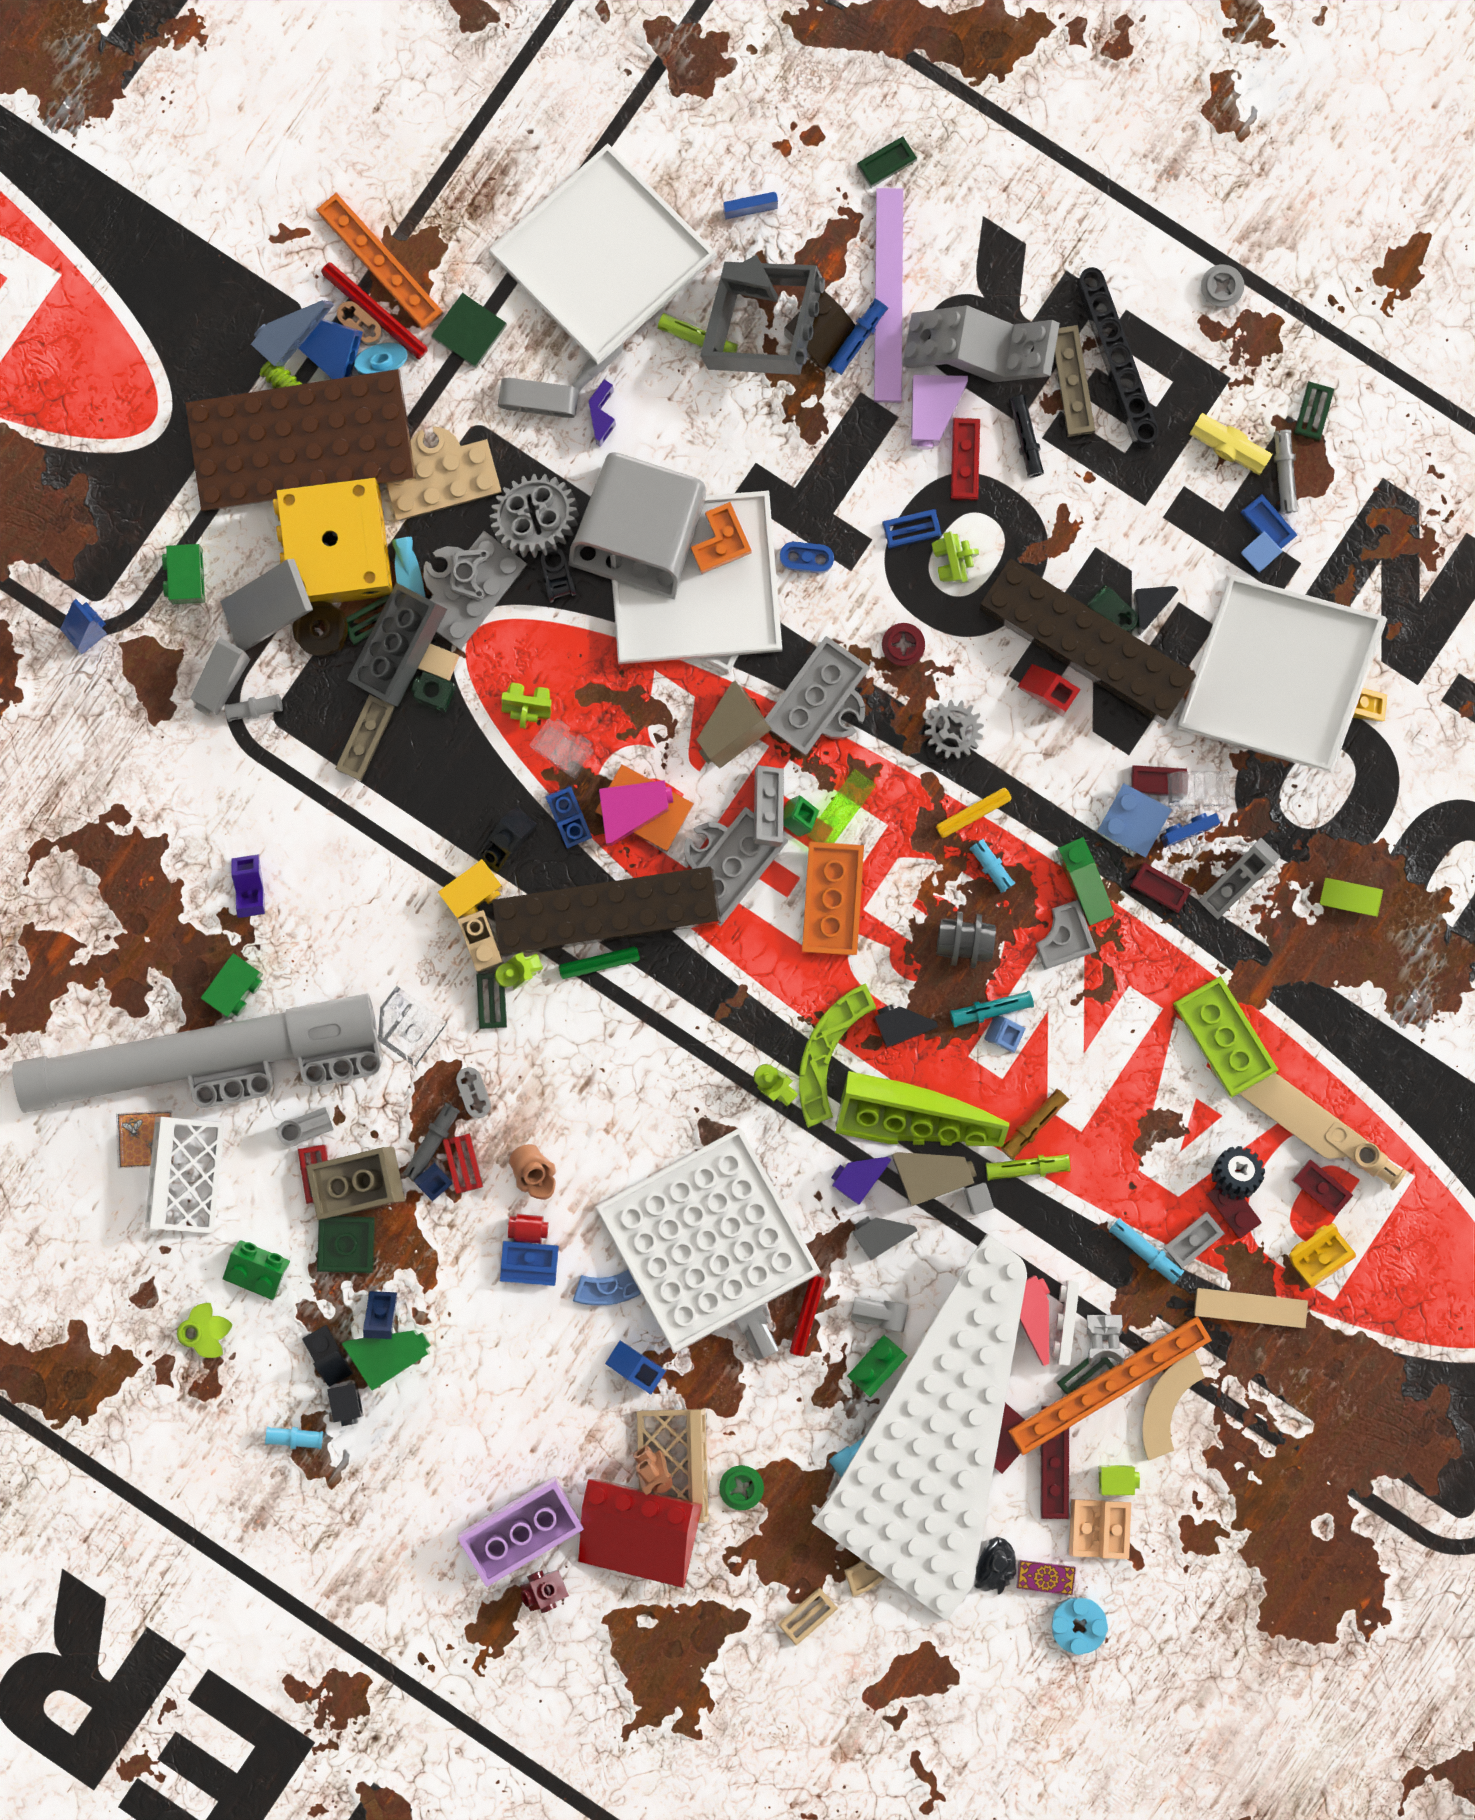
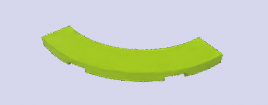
M866 983L848 992L828 1009L813 1029L806 1044L799 1071V1097L807 1128L833 1117L827 1097L828 1066L837 1043L848 1028L858 1019L876 1009Z

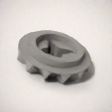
M1222 264L1211 267L1201 280V293H1203L1206 302H1210L1216 308H1228L1237 303L1244 292L1242 275L1237 269L1229 265ZM1230 279L1226 288L1228 292L1226 293L1222 290L1215 294L1218 286L1216 281L1224 283Z

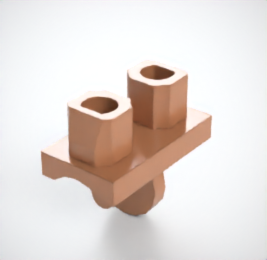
M648 1445L637 1450L633 1455L638 1463L636 1470L639 1474L643 1492L646 1495L651 1493V1490L655 1493L667 1492L672 1486V1477L667 1470L664 1454L660 1450L653 1453Z

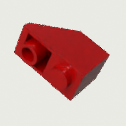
M1034 664L1030 666L1017 688L1062 717L1081 690L1060 675Z

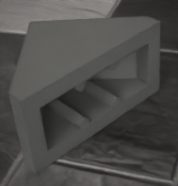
M757 255L728 269L720 277L728 292L777 302L779 298Z

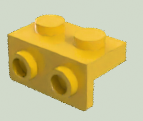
M1331 1223L1329 1226L1320 1227L1312 1238L1306 1242L1296 1244L1289 1254L1291 1264L1311 1289L1356 1257V1253L1340 1235L1334 1223Z

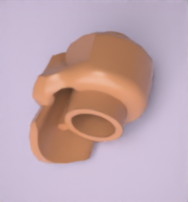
M526 1144L515 1149L509 1157V1164L516 1178V1187L522 1192H529V1195L536 1199H549L553 1195L556 1186V1180L553 1177L556 1173L555 1164L541 1154L536 1145Z

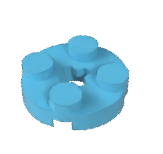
M1082 1597L1066 1599L1053 1612L1051 1623L1052 1635L1059 1646L1067 1652L1076 1655L1090 1653L1096 1650L1105 1640L1106 1633L1108 1632L1106 1615L1101 1607L1091 1599ZM1077 1618L1079 1621L1086 1620L1087 1623L1084 1625L1086 1630L1083 1633L1081 1631L1073 1632L1072 1629L1075 1626L1073 1623L1074 1619Z

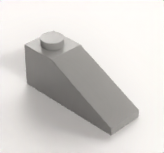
M1260 838L1198 901L1218 920L1281 856Z

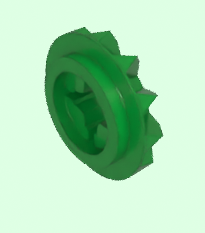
M738 1465L731 1467L723 1474L719 1484V1491L722 1500L729 1507L735 1510H748L757 1505L761 1500L764 1484L760 1474L754 1468ZM735 1477L741 1480L742 1483L753 1482L746 1488L747 1499L741 1492L730 1493L737 1487Z

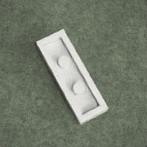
M1066 1280V1286L1061 1285L1059 1302L1064 1303L1062 1313L1057 1314L1056 1330H1060L1059 1341H1054L1052 1357L1057 1358V1364L1070 1366L1080 1282Z

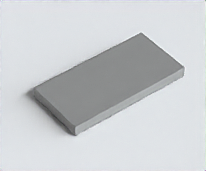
M294 559L285 560L220 601L236 646L244 651L313 610Z

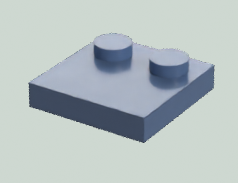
M1123 783L1097 832L1146 858L1172 808Z

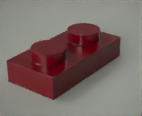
M1311 1159L1306 1162L1291 1180L1334 1217L1338 1215L1353 1196V1194Z
M1213 1188L1206 1195L1238 1239H1241L1262 1223L1245 1198L1238 1200L1237 1196L1234 1200L1229 1199V1194H1226V1196L1221 1194L1223 1191L1221 1188L1219 1190Z

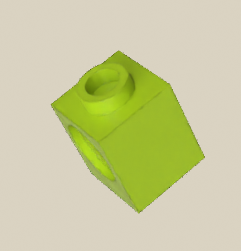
M1098 1465L1100 1495H1135V1489L1140 1488V1473L1135 1472L1134 1466Z

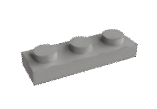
M757 765L754 781L753 844L781 847L783 843L784 769Z

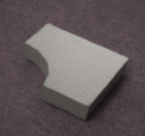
M1078 900L1052 909L1053 922L1051 931L1045 939L1035 944L1044 970L1097 952Z

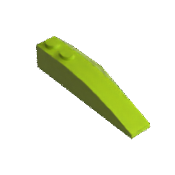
M848 1071L835 1133L885 1144H898V1141H913V1145H924V1141L940 1142L941 1145L952 1146V1143L965 1142L967 1146L1003 1147L1009 1129V1122L963 1101L929 1089Z

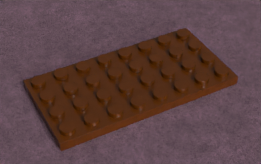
M399 369L185 403L200 507L203 512L273 501V499H278L277 490L369 478H375L378 485L416 479L401 372Z

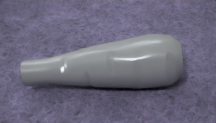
M623 343L599 365L590 358L578 378L572 383V386L578 388L580 392L590 380L602 372L621 354Z

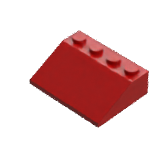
M588 1479L582 1504L581 1524L584 1530L580 1531L578 1562L684 1588L703 1504L654 1492L646 1495L641 1489L600 1479Z

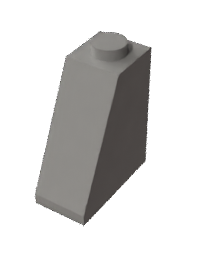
M221 637L218 638L190 697L196 703L195 709L209 716L210 712L218 716L251 660L244 650Z

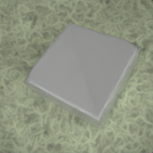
M986 1183L965 1188L964 1192L971 1214L976 1215L994 1209Z

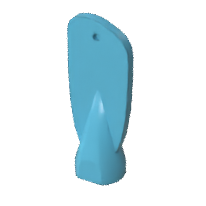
M412 537L392 540L396 551L395 574L397 583L426 597L420 567L412 550Z

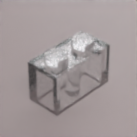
M548 718L529 745L531 749L575 780L594 755V750L590 748L592 743L580 734L576 738L569 733L570 727L563 721L557 719L554 722Z
M1229 771L1174 772L1167 774L1169 807H1178L1179 812L1195 811V807H1204L1205 812L1221 811V806L1230 804Z

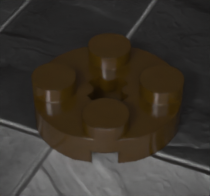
M325 601L310 602L313 610L293 622L295 641L302 650L314 656L324 657L334 652H339L343 648L348 634V623L344 611ZM323 621L326 631L319 636V633L315 632V627H318L320 622Z

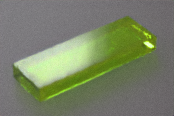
M854 769L815 822L812 831L806 836L814 842L835 843L877 784Z

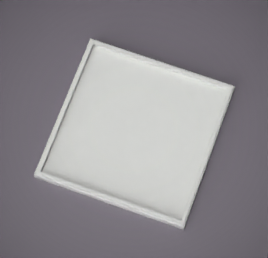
M608 143L489 250V254L597 365L606 359L718 257L717 253Z
M769 491L706 495L675 600L612 580L618 664L782 652ZM731 502L752 553L701 574L691 547L715 537L705 512ZM610 555L611 569L619 568L622 564L621 558L617 555ZM642 563L635 564L632 568V574L639 578L644 577L648 571L646 565ZM665 571L659 574L658 582L663 586H668L673 582V577Z
M1230 575L1198 664L1195 680L1189 689L1176 727L1179 730L1333 774L1387 618Z

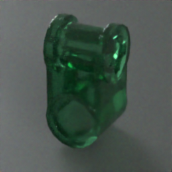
M1103 585L1086 604L1087 607L1127 632L1132 633L1138 619L1137 613L1108 586ZM1128 616L1130 618V625L1127 623L1123 626L1119 624L1120 617L1124 619Z

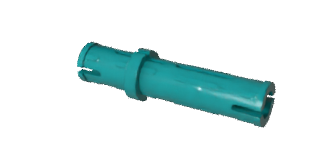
M1028 990L1027 992L984 1003L979 1001L973 1002L972 1006L950 1010V1017L954 1028L976 1021L979 1024L983 1023L984 1019L1030 1007L1033 1008L1034 1001L1030 990Z

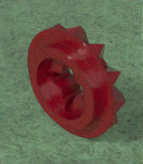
M897 623L891 626L885 632L882 639L884 656L895 665L905 667L915 664L925 651L924 635L919 628L909 623ZM902 634H904L907 643L915 644L907 647L905 656H903L900 647L892 646L900 643Z

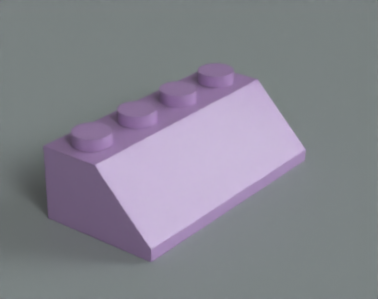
M556 1476L463 1530L458 1534V1540L483 1583L488 1587L584 1530L566 1493Z

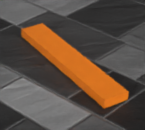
M337 192L316 209L321 218L423 331L444 314L440 307Z

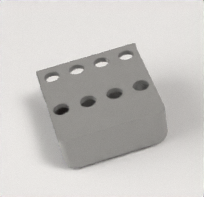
M618 452L609 453L605 458L579 529L570 547L568 565L675 600L677 588L706 498L704 482L696 477ZM587 546L594 548L596 551L595 557L590 561L583 560L580 557V551ZM610 555H617L621 558L622 564L617 569H611L606 565V559ZM638 563L646 565L648 569L647 574L641 578L632 574L633 566ZM665 571L673 577V582L668 586H663L658 582L659 574Z

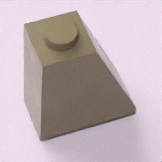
M733 681L696 739L702 747L699 753L708 764L713 762L720 769L772 730V728L745 689L738 682Z
M903 1152L891 1155L910 1207L974 1183L973 1177L977 1176L972 1161L966 1162L965 1157Z

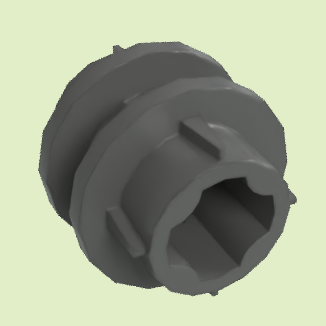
M957 911L955 919L940 920L936 955L949 957L950 966L955 967L958 957L969 958V968L971 969L976 968L977 961H992L996 926L982 923V914H976L974 923L963 922V912Z

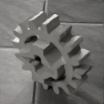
M949 700L948 707L939 703V712L931 710L929 713L933 720L925 721V725L931 727L924 732V736H931L932 738L928 742V746H937L935 750L936 755L944 751L945 759H948L950 754H954L955 759L959 760L961 752L967 757L970 756L969 748L977 750L979 747L975 739H983V735L978 733V730L984 728V724L977 723L981 716L980 713L973 715L971 712L974 706L972 705L967 709L963 708L964 702L962 700L958 706H954L952 700ZM952 712L960 713L965 717H955L953 716ZM941 718L944 726L942 730L936 733V724ZM950 724L954 727H960L957 736L954 732L948 733ZM972 726V736L967 742L965 731ZM946 741L955 743L956 747H949L943 743Z

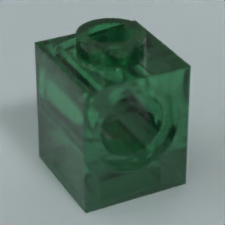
M423 671L421 678L416 677L411 692L414 693L415 701L446 712L456 686L450 681ZM429 685H437L439 693L435 697H427L425 695L426 688Z

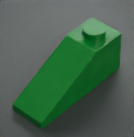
M1084 837L1059 847L1055 851L1080 903L1088 925H1094L1114 916L1115 914Z

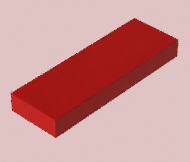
M953 418L950 500L978 501L980 419Z

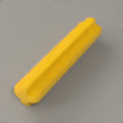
M1006 788L996 791L937 824L936 829L942 838L949 836L1010 802L1012 799Z

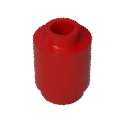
M526 1214L510 1216L508 1238L514 1239L515 1242L541 1244L542 1238L547 1239L549 1222H544V1216Z

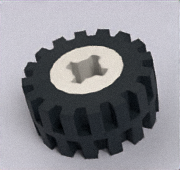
M1237 1146L1236 1149L1229 1147L1227 1151L1224 1150L1211 1170L1213 1174L1211 1177L1212 1182H1217L1215 1188L1217 1190L1221 1188L1223 1190L1221 1194L1224 1196L1229 1194V1199L1234 1200L1237 1196L1238 1200H1243L1245 1197L1249 1198L1257 1191L1265 1178L1263 1176L1265 1168H1261L1264 1164L1263 1161H1258L1259 1155L1256 1152L1251 1154V1149L1249 1148L1243 1150L1242 1146Z

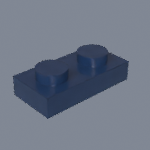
M369 1291L363 1338L392 1339L397 1292Z

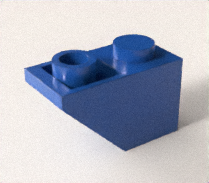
M621 1340L605 1363L650 1395L667 1371Z

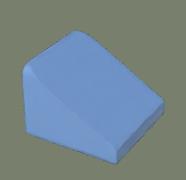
M1264 531L1241 554L1258 572H1261L1283 551Z
M995 1016L984 1039L1015 1053L1026 1028L1005 1017Z

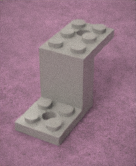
M968 305L914 312L911 314L903 365L909 368L949 364L992 382L1051 376L1060 323L1054 320L1014 325Z

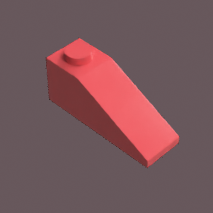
M1032 1276L1026 1280L1019 1321L1042 1366H1046L1049 1364V1300L1046 1295L1050 1291L1043 1278L1038 1280L1037 1276Z

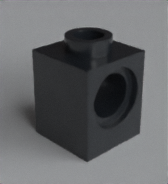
M358 1383L327 1389L333 1423L341 1421V1426L358 1423L357 1418L364 1416Z

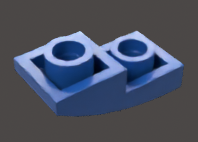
M571 786L545 796L567 848L592 838Z

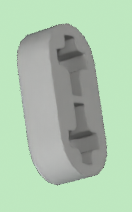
M465 1067L461 1069L457 1074L456 1080L465 1108L472 1117L483 1118L491 1110V1101L482 1076L475 1068ZM466 1072L477 1076V1079L473 1081L474 1091L470 1090L468 1084H462ZM474 1094H477L480 1101L486 1102V1106L482 1107V1113L471 1109V1106L474 1105L472 1096Z

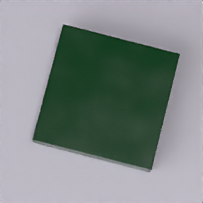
M462 292L431 337L465 362L477 368L506 328L507 323Z
M336 1216L319 1220L317 1272L373 1273L375 1217Z

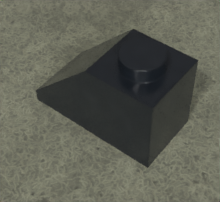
M893 1004L878 1009L879 1015L874 1017L886 1049L938 1028L936 1021L901 1006L894 1009Z

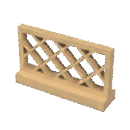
M706 1409L637 1411L638 1450L653 1442L663 1452L664 1456H667L677 1466L671 1473V1477L680 1469L688 1476V1485L682 1491L673 1483L671 1488L678 1494L676 1498L703 1504L699 1523L708 1522ZM686 1415L687 1427L679 1435L668 1423L675 1416ZM644 1416H654L662 1424L653 1435L644 1428ZM661 1416L670 1417L665 1421ZM665 1427L676 1437L667 1449L655 1439ZM686 1433L687 1442L682 1438ZM645 1435L649 1438L646 1443H645ZM679 1441L687 1448V1456L681 1463L669 1453ZM687 1461L688 1470L683 1466ZM687 1490H688L689 1498L684 1495V1493H685Z

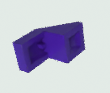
M605 379L589 399L595 441L599 447L603 445L616 426L615 419L601 410L614 392L613 385Z
M259 854L231 858V876L236 892L237 917L242 918L265 914V893Z

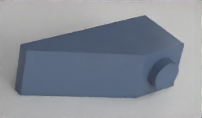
M321 300L274 320L267 325L263 324L255 332L254 337L256 338L251 345L274 366H284L334 304L331 301Z

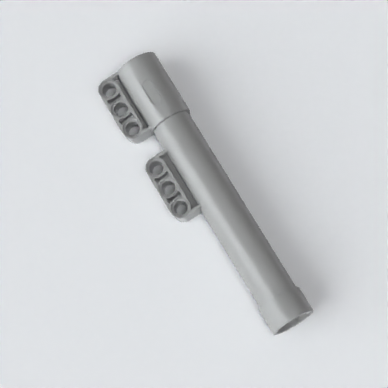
M369 993L289 1008L283 1013L48 1058L47 1056L16 1061L13 1062L12 1074L17 1101L23 1113L53 1108L59 1103L188 1079L193 1102L201 1108H208L266 1096L274 1083L270 1062L295 1058V1060H298L303 1081L309 1086H321L376 1074L381 1067L382 1054ZM366 1055H371L376 1059L377 1064L373 1067H366L362 1063V1058ZM337 1061H345L349 1065V1070L345 1073L338 1072L334 1064ZM311 1066H317L321 1069L322 1075L318 1078H313L308 1074L307 1069ZM255 1077L265 1078L267 1087L263 1089L257 1088L253 1083V1079ZM229 1082L237 1083L240 1087V1092L236 1094L229 1093L226 1089V1084ZM202 1087L209 1088L213 1093V1097L210 1099L202 1098L199 1095V1089Z

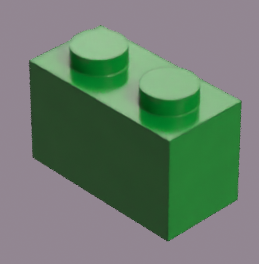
M199 544L166 546V554H162L163 570H167L168 581H163L164 597H168L172 605L205 603L202 547Z
M233 953L201 999L230 1019L234 1015L238 1017L247 1005L244 1002L250 992L255 994L262 985L263 980L260 978L263 973Z

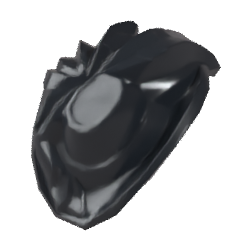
M995 1537L989 1540L976 1567L975 1577L977 1583L975 1587L982 1591L997 1589V1593L1000 1595L1005 1587L1010 1585L1011 1580L1014 1579L1016 1575V1556L1012 1545L1006 1539Z

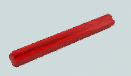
M328 262L322 268L321 273L352 302L359 305L413 356L419 360L424 357L428 351L427 347L333 263Z

